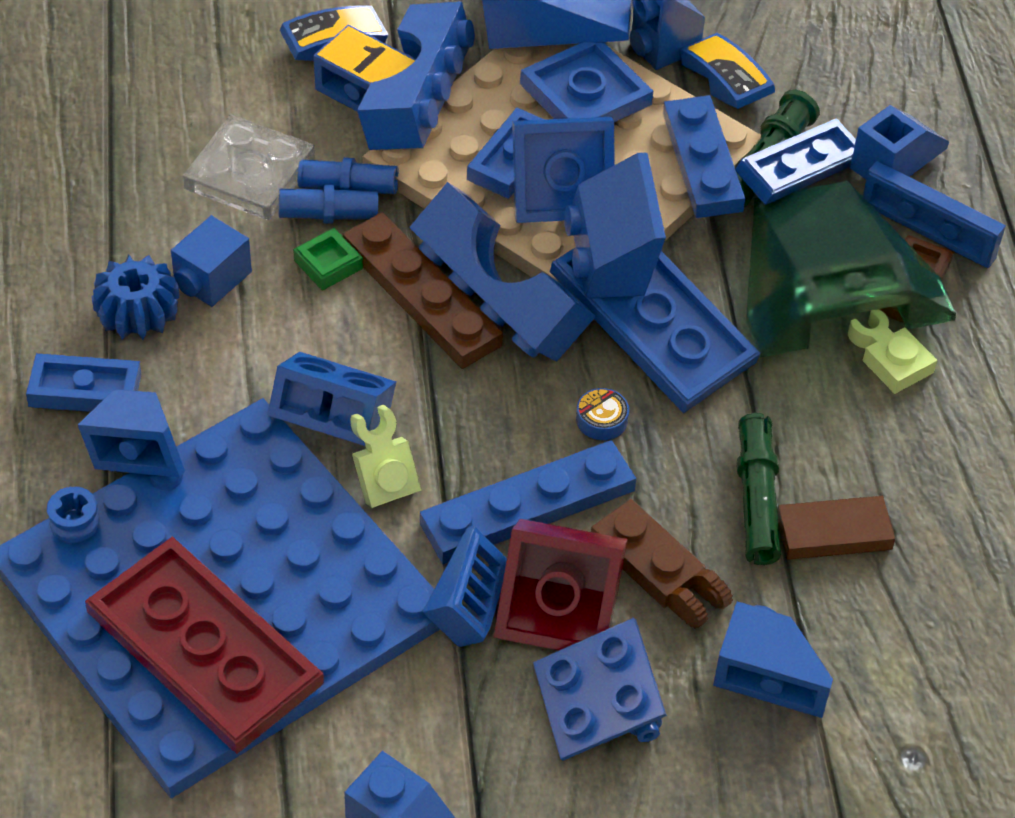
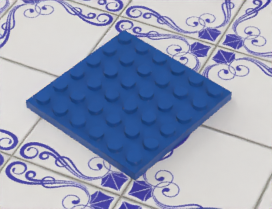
M264 398L176 446L185 469L180 478L128 473L92 493L97 501L100 521L95 534L87 540L77 543L59 540L52 533L48 518L0 545V578L170 799L440 630L423 613L434 588L283 420L267 415L269 404ZM76 509L64 513L65 518L69 514L71 516V520H75L83 516L82 510L80 514L77 515ZM172 536L323 672L324 684L238 754L229 748L86 610L85 600Z

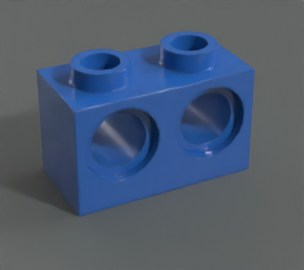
M298 352L277 366L267 415L365 446V442L352 431L351 415L359 414L364 417L368 431L376 429L380 423L377 407L384 405L391 409L397 381Z

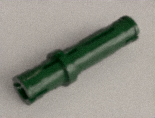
M751 413L741 417L738 422L741 452L736 462L737 474L742 478L744 528L746 534L745 557L748 562L754 560L755 565H769L777 562L781 557L778 538L777 497L775 492V476L779 472V459L774 454L772 446L771 418L769 416L764 418L762 413Z

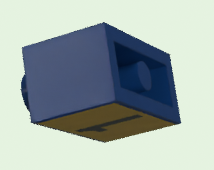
M348 24L314 54L315 90L357 112L371 82L398 74L409 67L416 59Z

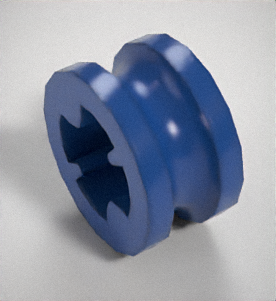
M66 487L51 496L47 503V515L52 533L59 540L77 543L87 540L97 531L100 521L97 511L98 506L94 495L89 490L81 487ZM76 509V514L79 515L82 510L83 516L71 520V516L68 514L65 518L64 513Z

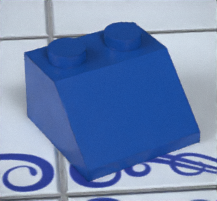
M636 153L580 183L577 187L573 204L567 205L565 208L564 223L566 234L574 236L576 246L572 257L573 272L575 278H582L585 298L645 296L666 239L648 153Z

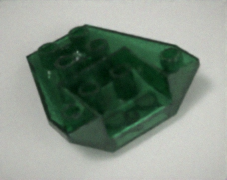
M849 181L797 190L766 205L759 197L754 198L746 321L756 349L761 353L760 358L808 349L811 322L897 306L907 330L956 320L955 309L941 277Z

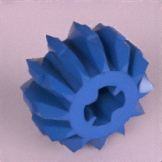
M128 254L125 263L118 264L109 261L106 272L96 274L95 289H93L94 295L91 298L93 310L96 311L97 317L100 318V323L104 326L105 331L116 329L121 339H124L130 333H137L144 340L147 331L154 330L163 333L164 326L166 325L165 322L176 319L177 304L180 298L178 283H175V277L171 276V271L166 263L155 265L150 255L141 261H134Z

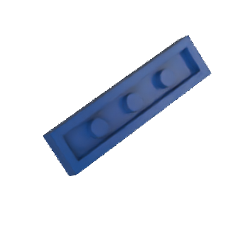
M610 440L420 511V526L443 565L450 561L468 527L475 526L495 545L511 538L512 528L519 519L546 524L553 523L634 492L636 477L613 441Z

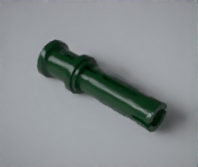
M797 89L785 92L779 101V109L774 115L766 117L763 121L760 139L745 157L801 134L806 127L813 125L820 115V108L812 96ZM737 173L745 197L744 207H746L755 193Z

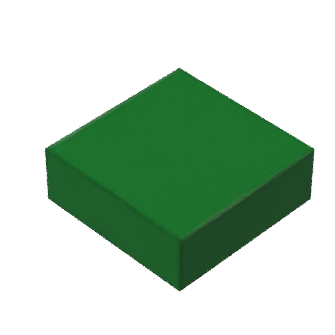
M335 228L293 249L296 264L322 291L363 269V257Z

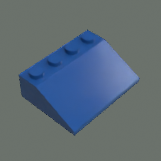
M482 0L489 49L580 44L582 42L629 41L632 0Z

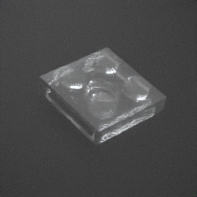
M230 114L184 173V189L270 221L278 210L279 188L293 189L298 183L299 162L302 159H315V145Z

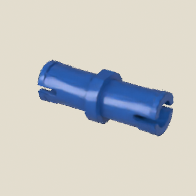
M345 157L342 162L302 159L298 166V187L323 190V185H334V190L377 191L378 194L395 195L398 191V181L395 179V176L398 177L399 167L356 163L355 158Z
M323 185V190L279 188V218L322 219L323 224H333V220L342 219L368 220L378 215V192L334 190V185Z

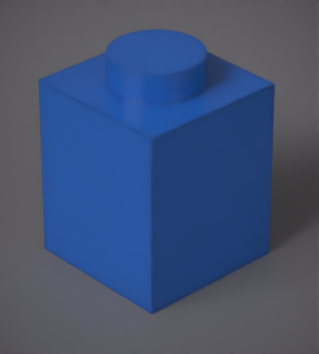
M212 215L171 249L173 277H175V283H178L179 289L187 296H195L211 307L252 272L249 238Z

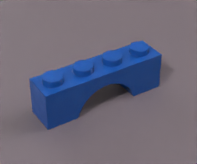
M462 1L411 4L408 7L397 31L404 54H409L416 60L398 74L371 82L357 109L369 150L424 148L432 128L437 126L438 115L444 102L450 97L452 84L457 74H460L462 71L463 60L468 49L474 45V25L470 19L466 18Z
M447 182L409 227L423 241L418 248L437 265L441 266L445 262L453 270L449 279L469 296L476 292L484 300L480 309L491 320L501 327L507 322L516 331L511 339L524 352L533 358L541 353L557 362L596 315L568 288L544 272L521 282H503L497 273L494 263V245L501 225L469 195Z

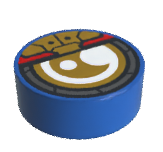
M607 388L592 389L583 394L578 401L576 412L577 426L582 433L592 439H614L620 436L627 427L629 416L628 402L620 393Z

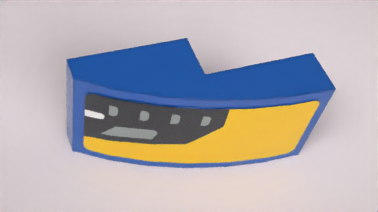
M344 6L315 11L282 23L280 32L295 60L314 61V54L348 24L366 34L374 36L383 43L388 38V33L372 6Z
M719 33L680 48L682 65L708 78L711 96L736 109L775 93L774 83L757 62L738 45Z

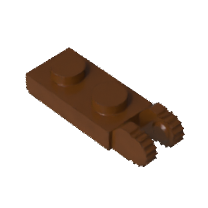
M632 499L591 527V532L628 539L622 569L663 608L668 606L678 617L685 620L686 624H689L690 627L699 628L709 619L707 617V609L704 608L703 603L699 599L695 598V595L690 591L691 588L706 601H709L715 609H724L732 603L733 595L728 585L724 583V580H721L713 570L706 569L703 563Z

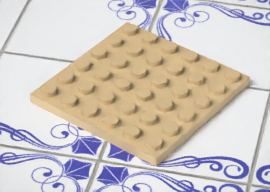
M577 44L493 49L453 82L450 97L444 102L438 115L437 126L432 128L424 148L369 150L362 156L363 164L398 166L399 174L398 177L395 176V179L398 181L397 192L424 209L443 186L449 182L474 199L501 225L495 240L494 254L530 277L544 272L557 280L549 272L552 262L576 247L574 236L566 234L564 221L516 223L514 193L507 199L468 181L467 166L516 108H520L545 120L553 119L520 85L521 69ZM609 47L654 91L651 106L614 122L615 165L636 153H648L666 241L694 215V211L663 117L664 101L693 98L695 96ZM715 108L736 169L741 159L745 158L761 135Z

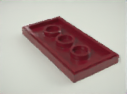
M173 536L85 600L87 612L236 754L324 684L323 672Z

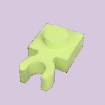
M874 308L870 312L868 324L872 329L865 328L857 319L850 321L849 339L856 346L865 348L862 361L894 394L934 373L937 359L905 327L893 333L888 328V317L881 310Z
M384 405L377 407L380 423L376 429L371 431L367 430L364 417L359 414L351 415L352 431L365 442L366 449L352 453L365 503L371 508L421 491L409 442L403 437L392 440L391 437L396 429V418L393 412Z

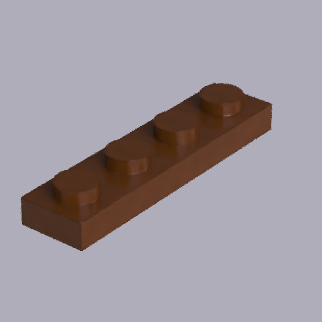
M383 212L342 233L346 241L363 257V268L461 369L466 368L503 346V332Z

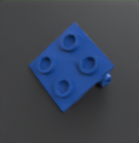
M635 618L533 662L562 761L628 732L636 735L640 742L652 741L660 735L658 728L662 725L661 718L667 715Z

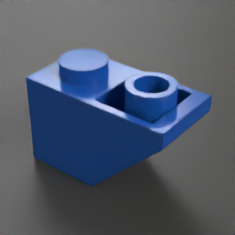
M633 0L632 29L629 34L630 44L635 53L643 56L655 70L681 60L680 48L702 39L705 16L689 0Z
M889 105L858 128L850 169L866 180L868 170L876 161H879L910 177L948 148L949 141L915 117Z

